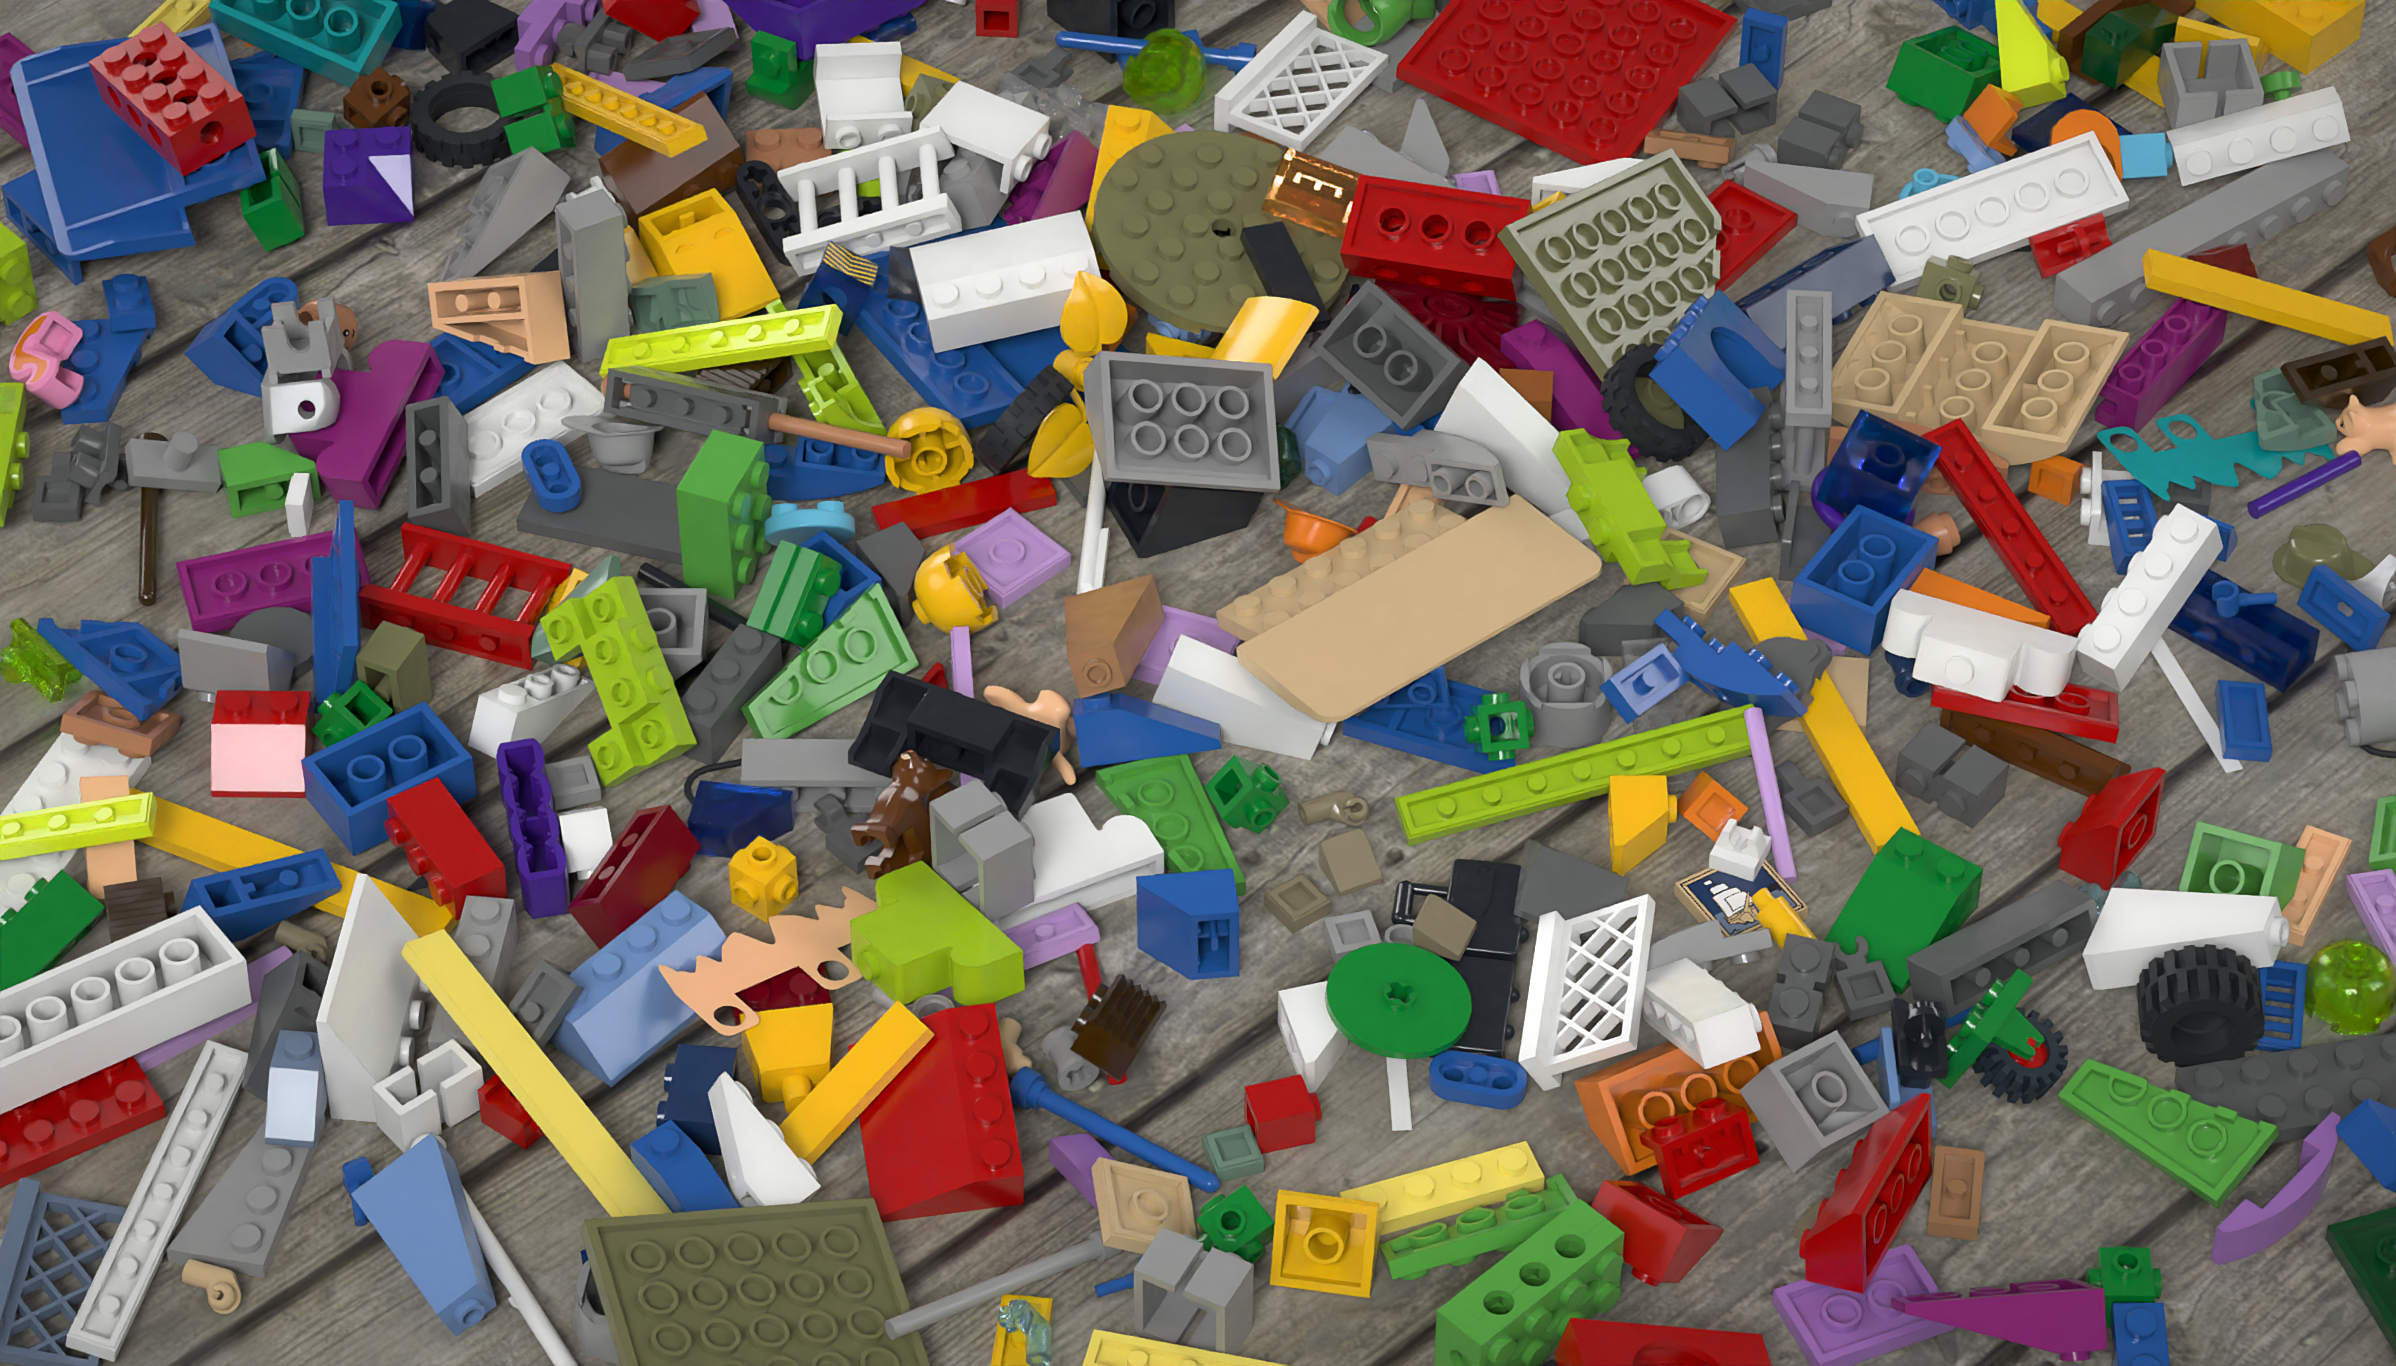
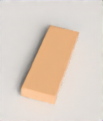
M128 775L80 777L81 803L130 795ZM134 840L84 847L88 892L106 907L103 886L137 881Z
M2306 825L2296 845L2298 848L2306 849L2295 894L2281 912L2282 916L2286 917L2289 922V943L2303 947L2350 852L2352 840Z

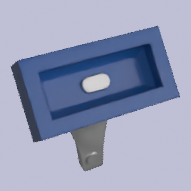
M2389 554L2370 573L2354 581L2343 579L2325 564L2315 566L2309 575L2297 605L2356 652L2376 649L2391 616L2383 610L2382 605L2396 597V586L2394 582H2391L2396 574V558Z

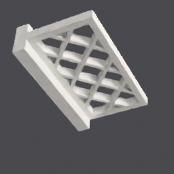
M1303 10L1215 95L1214 130L1231 133L1236 127H1239L1302 152L1388 66L1389 55L1317 28V15ZM1318 45L1335 50V52L1314 54ZM1360 60L1369 63L1368 66L1350 68L1349 62ZM1340 64L1342 68L1340 70L1322 72L1320 66ZM1311 67L1313 73L1292 75L1295 69ZM1348 83L1346 88L1329 90L1327 84ZM1318 85L1320 91L1300 93L1298 90L1299 87ZM1289 89L1291 95L1270 96L1276 90ZM1325 103L1327 106L1325 109L1307 111L1305 107L1306 105ZM1297 107L1298 113L1278 115L1276 109ZM1268 111L1269 116L1255 118L1249 114L1251 112ZM1304 125L1305 128L1299 135L1283 129V127Z
M1649 894L1566 921L1557 910L1540 916L1518 1062L1543 1091L1561 1086L1562 1073L1637 1049L1656 904ZM1637 916L1634 923L1623 934L1617 931L1629 918ZM1594 929H1598L1588 939V941L1582 947H1580V934ZM1611 937L1617 940L1600 959L1594 956ZM1629 948L1633 950L1632 956L1619 970L1612 967ZM1587 962L1591 963L1593 966L1575 983L1576 974ZM1606 973L1611 976L1595 995L1589 992ZM1624 985L1628 987L1627 993L1613 1007L1607 1004ZM1582 998L1587 1000L1588 1003L1570 1020L1571 1010ZM1601 1010L1607 1013L1590 1032L1584 1029ZM1619 1022L1623 1023L1621 1036L1602 1041ZM1577 1035L1583 1038L1572 1051L1565 1053L1566 1047Z

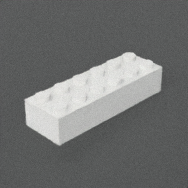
M199 905L1 991L0 1114L252 1003L245 958Z

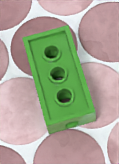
M1579 1198L1437 1310L1434 1366L1541 1365L1546 1360L1549 1352L1559 1345L1570 1318L1592 1319L1599 1312L1605 1313L1617 1303L1621 1295L1620 1282L1624 1260V1232Z

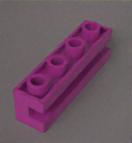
M2179 297L2114 366L2098 394L2105 399L2096 407L2094 421L2109 428L2129 427L2138 434L2223 342L2228 311Z

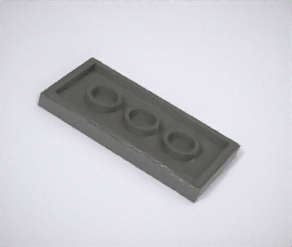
M573 464L580 478L582 499L575 508L561 513L547 511L538 504L531 490L516 519L517 531L682 565L676 488L678 486Z

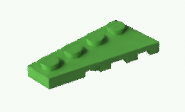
M879 582L871 584L741 707L756 739H786L877 689L889 670L904 674L919 666L914 652Z
M1188 754L1142 759L1096 771L1097 786L1121 814L1135 816L1148 826L1164 851V864L1172 873L1233 869L1237 896L1246 894L1245 878Z
M2089 1058L2058 1094L2060 1104L2217 1209L2220 1208L2279 1135L2278 1127L2264 1121L2256 1123L2238 1116L2236 1111L2219 1105L2215 1108L2192 1100L2191 1095L2172 1089L2171 1092L2148 1084L2147 1079Z
M1562 1173L1546 1179L1548 1188L1529 1194L1527 1189L1522 1188L1505 1195L1507 1203L1497 1209L1492 1210L1476 1206L1461 1212V1215L1456 1219V1225L1447 1228L1446 1224L1435 1222L1380 1244L1379 1248L1383 1263L1392 1280L1397 1278L1413 1280L1425 1276L1429 1269L1445 1264L1461 1266L1471 1263L1477 1259V1255L1496 1249L1500 1252L1513 1251L1576 1202L1578 1198Z

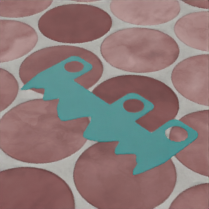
M2255 398L2250 400V405L2256 411ZM2186 414L2163 417L2156 421L2157 426L2178 447L2156 453L2129 427L2121 426L2097 433V438L2136 480L2167 502L2170 500V496L2166 491L2169 487V482L2193 490L2196 489L2193 476L2217 485L2238 487L2239 482L2234 469V463H2239L2271 480L2282 469V456L2301 466L2305 464L2306 452L2319 456L2322 455L2329 461L2336 458L2328 444L2297 451L2263 450L2259 445L2258 430L2213 440L2194 418ZM2173 421L2188 423L2196 430L2197 435L2193 439L2180 438L2170 431L2169 424ZM2113 434L2127 435L2136 441L2138 448L2133 452L2121 451L2111 444L2110 437Z

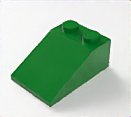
M1956 25L1903 41L1886 88L1898 93L1897 98L1900 101L1911 106L1922 105L1934 111L1933 116L1936 119L1950 124L1956 115L1963 116L1989 83L2002 89L1999 47Z
M1900 827L1875 855L1824 941L1830 943L1838 942L1840 950L1844 954L1853 955L1856 953L1855 937L1862 936L1868 944L1867 963L1881 960L1893 990L1903 994L1911 985L1906 958L1956 933L1978 908L1983 868Z

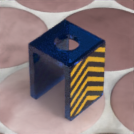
M829 240L819 267L811 282L806 283L796 310L836 304L825 290L830 287L840 288L847 296V304L842 309L839 307L843 312L838 333L847 337L873 288L879 265Z

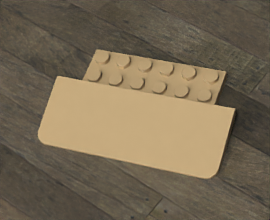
M1517 493L1508 497L1509 504L1507 506H1492L1470 519H1466L1427 498L1412 502L1407 508L1396 514L1377 521L1374 526L1363 532L1342 540L1339 545L1319 556L1309 558L1304 564L1288 573L1274 577L1269 583L1255 591L1236 598L1233 603L1216 611L1219 628L1245 641V643L1236 647L1238 663L1293 708L1317 721L1332 723L1355 715L1591 582L1602 573V563L1597 554Z

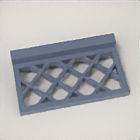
M20 1178L0 1247V1361L23 1366H99L101 1360L99 1357L89 1354L88 1359L66 1356L60 1347L66 1344L70 1328L51 1337L40 1322L61 1312L72 1326L77 1314L71 1306L85 1299L93 1282L83 1269V1266L101 1257L104 1258L113 1240L111 1238L104 1242L93 1227L104 1222L120 1224L127 1208L40 1192L41 1181ZM51 1211L68 1214L75 1223L54 1232L45 1221L46 1213ZM84 1233L94 1247L74 1257L63 1242ZM40 1234H42L44 1237L41 1240H39ZM53 1248L63 1260V1263L43 1272L33 1258ZM72 1272L83 1287L62 1296L52 1282ZM30 1273L33 1278L27 1280ZM42 1288L52 1302L31 1312L22 1300V1297ZM19 1313L21 1318L16 1320L17 1314ZM28 1328H31L41 1341V1343L29 1349L9 1345L12 1336Z

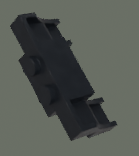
M889 670L877 687L866 720L848 750V764L891 779L893 775L892 767L897 762L900 754L913 750L919 756L928 758L932 763L985 781L984 785L991 793L997 792L1002 797L1007 810L1019 822L1040 793V778L1060 750V728L1008 711L1002 707L976 700L959 692Z

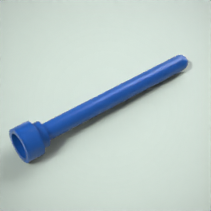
M1060 31L1055 37L1056 44L1063 48L1227 66L1228 71H1235V75L1257 55V44L1239 42L1238 46L1231 45L1230 49L1072 31Z
M1024 1066L1012 1079L1009 1086L1012 1104L1024 1110H1029L1030 1108L1038 1110L1042 1107L1165 1172L1188 1177L1190 1185L1206 1193H1214L1218 1190L1220 1181L1215 1174L1050 1090V1084L1045 1082V1077L1041 1073Z

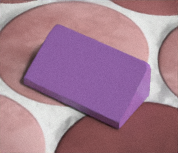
M1089 1133L1052 1138L1049 1140V1161L1098 1211L1091 1167L1099 1157L1115 1159Z

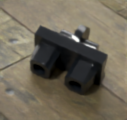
M1894 998L1891 1005L1896 1068L1897 1075L1900 1076V1085L1908 1088L1927 1089L1930 1087L1932 1078L1946 1079L1949 1071L1945 1036L1946 1018L1943 1014L1942 1002L1929 1003L1927 1001H1919L1916 1004H1911L1903 999Z

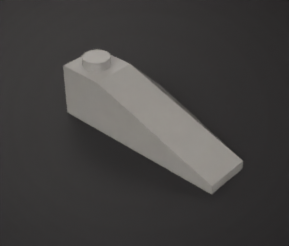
M533 146L489 166L467 208L473 213V216L468 222L463 223L458 230L457 236L463 242L457 245L449 254L438 282L475 276L545 216L555 212V205L565 201L566 194L563 191L571 177Z

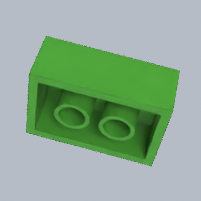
M713 429L676 488L683 577L686 585L692 588H707V593L735 601L744 584L749 585L755 574L756 564L761 555L769 553L772 544L765 541L764 522L769 518L772 497L767 495V480L770 466L769 463L765 462L764 442Z

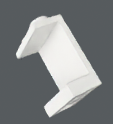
M900 41L816 44L813 77L825 149L859 148L911 133L912 111L904 112L899 78L902 58Z
M958 81L921 121L919 128L940 125L949 142L1004 164L1000 192L1008 194L1019 181L1024 182L1027 179L1034 163L1038 159L1043 160L1046 157L1052 143V137L1048 135L1049 116L962 81Z

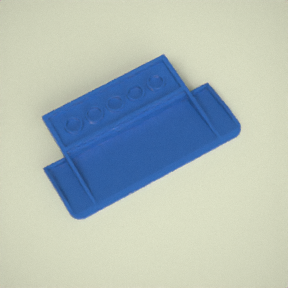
M216 21L176 34L238 90ZM131 37L58 46L20 59L12 66L10 71L56 246L60 255L69 260L86 261L196 246L186 213V206L203 203L213 197L237 189H246L256 183L267 180L254 137L183 177L103 102L88 61L101 55L106 49L117 46Z
M998 213L988 226L962 230L893 251H879L861 256L878 265L872 287L830 265L818 269L817 283L928 405L948 411L962 422L966 430L996 422L1017 396L1024 391L1027 385L1048 364L1053 367L1054 360L1059 353L1071 349L1064 343L1059 325L934 353L909 248L1005 227L1007 223ZM1121 343L1114 351L1130 353ZM1077 390L1078 394L1080 395L1082 401L1085 404L1084 392ZM1070 395L1063 402L1075 405Z

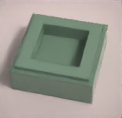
M293 109L290 117L294 150L324 154L325 130H337L335 113Z
M1250 1124L1202 1135V1148L1212 1173L1219 1178L1220 1182L1264 1172V1159Z

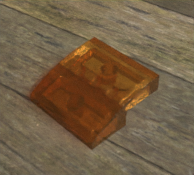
M1287 147L1268 189L1261 210L1343 239L1359 174L1361 173Z

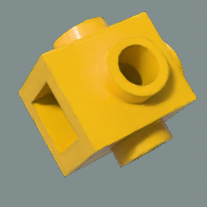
M758 836L745 849L738 850L730 863H728L731 902L769 924V917L778 915L799 896L796 856L792 855L784 846L775 845L765 838Z

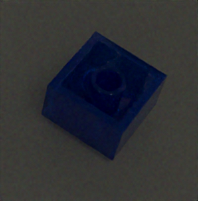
M1860 409L1832 458L1815 499L1847 515L1859 504L1906 524L1930 479L1943 447Z

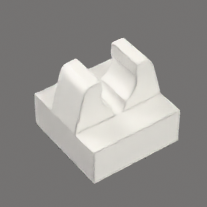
M1730 818L1709 855V868L1753 882L1770 851L1772 837L1764 835L1762 829L1754 826L1753 830L1737 826V820Z

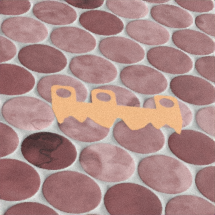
M842 886V892L847 898L844 901V908L820 904L815 905V911L819 920L797 915L769 917V924L775 938L774 944L764 943L741 933L733 932L722 946L721 962L699 955L696 957V971L694 973L677 972L665 965H658L676 996L718 1033L732 1036L757 1025L760 1021L758 1014L735 995L737 992L797 966L803 969L822 987L829 990L839 989L861 979L862 974L860 970L838 948L851 943L850 920L877 910L876 902L849 887ZM825 961H837L848 968L849 974L842 980H828L819 974L818 966ZM722 1006H733L743 1011L745 1021L738 1026H726L716 1021L714 1012Z

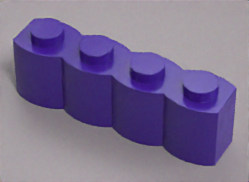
M534 738L500 743L496 754L502 804L506 810L509 838L513 843L515 868L520 878L523 906L532 919L567 914V908L571 903L567 861L561 846L559 822L553 808L552 790L546 776L543 749Z

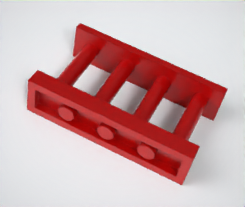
M404 522L400 530L405 562L389 588H384L366 583L358 595L363 628L376 631L384 620L424 634L425 644L532 671L538 661L531 656L532 639L536 629L534 624L554 590L572 574V564ZM424 565L447 571L431 599L407 594ZM466 576L489 582L473 610L449 604ZM508 587L532 592L514 621L491 615Z

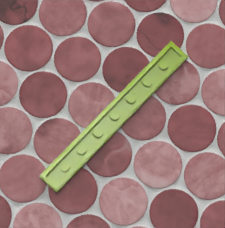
M1752 703L1394 798V807L1407 845L1423 843L1606 794L1609 790V775H1666V777L1752 755L1744 711L1754 708V705Z

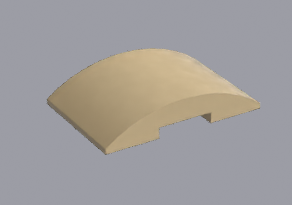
M1880 291L1832 369V418L1849 428L1875 430L1877 418L1902 421L1936 429L1961 417L1979 445L2009 462V466L2047 459L2067 451L2130 340L2129 333L2045 319L2038 331L1965 319L1962 304Z

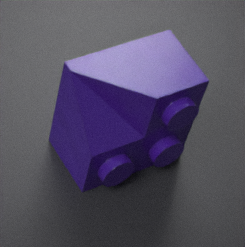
M411 126L325 130L323 194L328 226L414 222L415 159Z

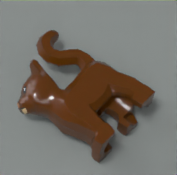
M913 750L900 754L897 762L892 767V783L876 799L867 822L856 823L851 828L856 846H863L868 841L872 842L875 838L883 843L877 856H869L864 864L869 879L875 880L887 873L921 860L930 866L932 853L929 802L957 789L953 783L947 781L952 777L953 770H936L928 758L919 756ZM930 794L927 800V810H925L922 803L923 797Z

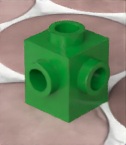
M358 679L343 695L335 690L322 703L317 711L323 717L311 731L327 748L386 720L394 710L362 680Z
M1509 692L1481 695L1482 704L1469 705L1470 715L1464 716V733L1467 744H1474V752L1487 753L1488 761L1516 758V749L1530 748L1529 737L1534 736V724L1531 710L1525 709V701H1510ZM1493 717H1498L1503 723L1502 731L1497 735L1490 733L1489 720Z
M1235 754L1204 786L1220 817L1229 826L1235 829L1243 827L1257 834H1260L1270 825L1276 816L1290 803L1280 786L1282 778L1275 769L1266 763L1258 765Z
M1246 1184L1227 1197L1224 1194H1220L1212 1198L1201 1208V1216L1196 1218L1200 1234L1196 1239L1203 1243V1250L1210 1252L1213 1247L1225 1253H1234L1253 1264L1265 1253V1246L1273 1241L1275 1222Z
M2127 1246L2099 1247L2095 1268H2087L2086 1282L2104 1288L2106 1327H2111L2110 1309L2112 1303H2154L2155 1299H2160L2161 1271L2160 1268H2152L2150 1248Z

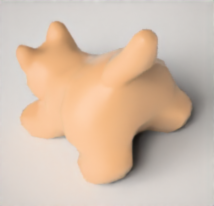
M2352 394L2347 407L2343 409L2341 415L2335 421L2337 430L2345 435V438L2336 444V453L2341 456L2351 450H2355L2361 457L2375 449H2385L2389 451L2392 462L2396 465V402L2378 407H2365Z
M999 686L986 687L983 695L992 705L1060 728V750L1051 764L1068 785L1075 784L1074 768L1063 756L1067 754L1071 742L1077 738L1074 719L1070 716L1071 709L1068 701L1055 691L1042 690L1035 702L1027 703L1022 697L1009 689Z

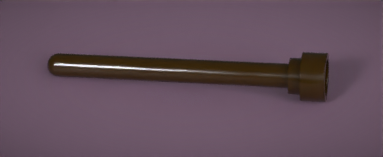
M154 432L143 433L135 438L168 441L163 435ZM141 487L138 599L144 606L153 605L157 599L159 488Z

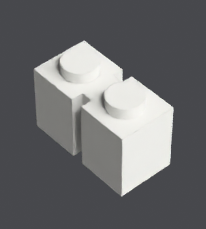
M454 1039L417 1059L421 1095L417 1096L414 1070L409 1065L371 1087L377 1126L403 1153L410 1149L412 1142L418 1136L431 1132L439 1135L442 1133V1123L445 1122L451 1128L480 1110L477 1090L484 1085L482 1067Z

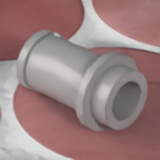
M1755 143L1750 146L1749 152L1723 165L1721 173L1724 181L1727 178L1730 180L1735 179L1734 182L1742 186L1744 183L1746 160L1778 163L1777 155L1769 144Z

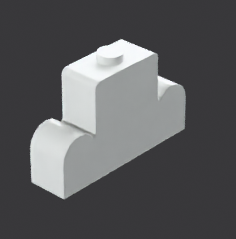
M1900 588L1891 601L1882 647L1898 656L1916 658L1912 677L1991 701L2001 702L2012 685H2017L2022 690L2035 695L2049 697L2059 695L2069 681L2079 638Z
M1065 793L1030 806L1021 820L1028 825L1035 839V846L1032 847L1033 866L1036 872V878L1033 880L1034 902L993 922V924L1001 931H1004L1077 902L1088 912L1135 895L1136 876L1164 874V851L1148 826L1135 816H1115L1103 825L1102 830H1097L1077 798L1071 793Z

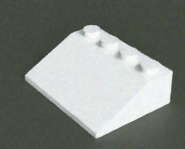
M1080 210L909 248L934 353L1059 326L1064 305L1074 285L1076 272L1084 271L1101 278L1094 249Z
M357 873L316 1025L331 1118L376 1122L371 1087L401 1070L404 1066H412L415 1053L413 1032L414 1029L421 1030L423 1026L425 1006L422 998L424 993H431V991L401 955L405 943L419 938L418 935L367 874Z

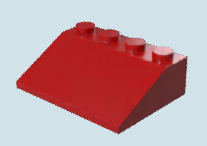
M995 1003L947 1008L920 1018L919 1020L935 1035L858 1116L870 1196L875 1200L882 1223L1024 1204V1172ZM856 1043L848 1046V1052L855 1046Z

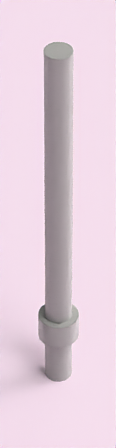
M1100 1229L1091 1233L1087 1241L885 1321L886 1333L894 1340L1091 1260L1105 1261L1120 1255L1122 1250L1103 1246Z

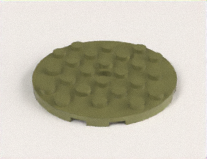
M1205 130L1183 131L1156 137L1141 143L1119 158L1105 175L1097 193L1092 224L1093 241L1097 254H1102L1110 268L1109 276L1123 293L1148 313L1177 328L1199 334L1201 329L1226 333L1247 298L1268 296L1240 240L1242 228L1283 221L1326 310H1328L1340 294L1349 269L1344 267L1340 255L1348 222L1347 215L1340 201L1314 170L1271 143H1265L1234 133ZM1229 228L1231 229V236H1225L1221 238L1217 236L1213 231H1227Z

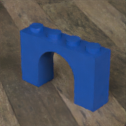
M1718 289L1709 299L1703 294L1700 295L1685 310V315L1676 323L1675 329L1663 341L1665 344L1654 354L1653 357L1658 362L1649 376L1727 451L1757 423L1766 409L1748 389L1769 386L1771 392L1785 379L1786 354Z

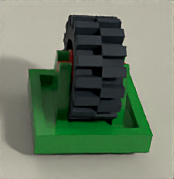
M2018 968L2006 983L1999 978L1995 980L1980 1002L1978 1001L1964 1018L1958 1034L1955 1033L1946 1044L1949 1071L1946 1079L1935 1078L1948 1089H1951L1972 1064L1975 1074L1981 1072L1985 1074L1980 1083L1984 1087L1992 1083L1996 1087L1992 1094L1997 1098H2000L2004 1092L2008 1093L2007 1102L2015 1104L2021 1097L2023 1104H2029L2034 1098L2039 1100L2048 1092L2067 1068L2068 1060L2064 1058L2068 1054L2067 1045L2058 1046L2064 1037L2060 1030L2054 1034L2051 1033L2049 1029L2054 1024L2047 1018L2042 1024L2037 1021L2040 1015L2039 1012L2032 1010L2025 1017L2024 1008H2015L2034 979Z

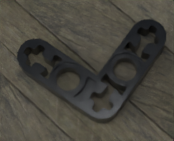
M757 160L747 161L737 169L736 193L774 257L781 264L793 267L784 254L783 239L786 238L785 232L788 230V237L801 233L799 211L774 170L767 163ZM755 182H757V183H761V182H762V194H763V195L759 196L760 190H759V188L757 187V185H756ZM862 196L857 198L859 217L863 216V214L882 211L880 197ZM840 204L817 212L818 229L825 225L842 222ZM777 207L785 212V216L774 220L765 217L762 212L767 208Z

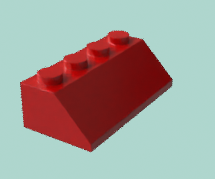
M1920 1093L1874 1122L1865 1139L1857 1141L1850 1165L1847 1169L1842 1168L1839 1171L1833 1194L1830 1199L1824 1198L1822 1200L1816 1223L1812 1229L1807 1228L1802 1235L1799 1256L1805 1259L1806 1281L1864 1294L1932 1174L1931 1094Z

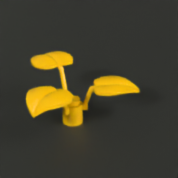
M1084 271L1076 272L1073 288L1061 314V337L1064 343L1071 349L1059 353L1053 363V367L1075 386L1069 394L1075 405L1070 403L1058 405L1042 421L1032 444L1028 460L1027 474L1032 477H1072L1083 472L1093 460L1095 445L1089 424L1086 423L1085 404L1077 390L1084 392L1083 371L1094 359L1090 356L1097 355L1099 351H1102V344H1113L1121 339L1127 325L1128 315L1126 304L1119 292L1106 280Z

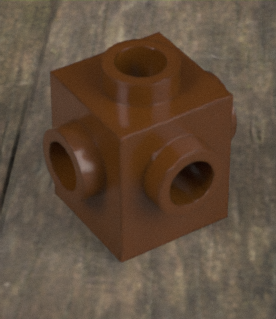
M379 66L370 75L364 74L360 76L351 86L350 92L343 97L344 119L356 129L383 128L387 126L402 127L410 116V90L399 76L394 74L390 76Z

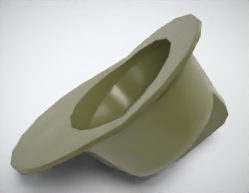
M2318 523L2294 526L2290 532L2289 541L2282 544L2274 552L2272 560L2275 574L2284 582L2300 588H2304L2315 566L2325 564L2343 579L2349 581L2363 578L2376 568L2368 558L2348 548L2345 536L2337 528Z

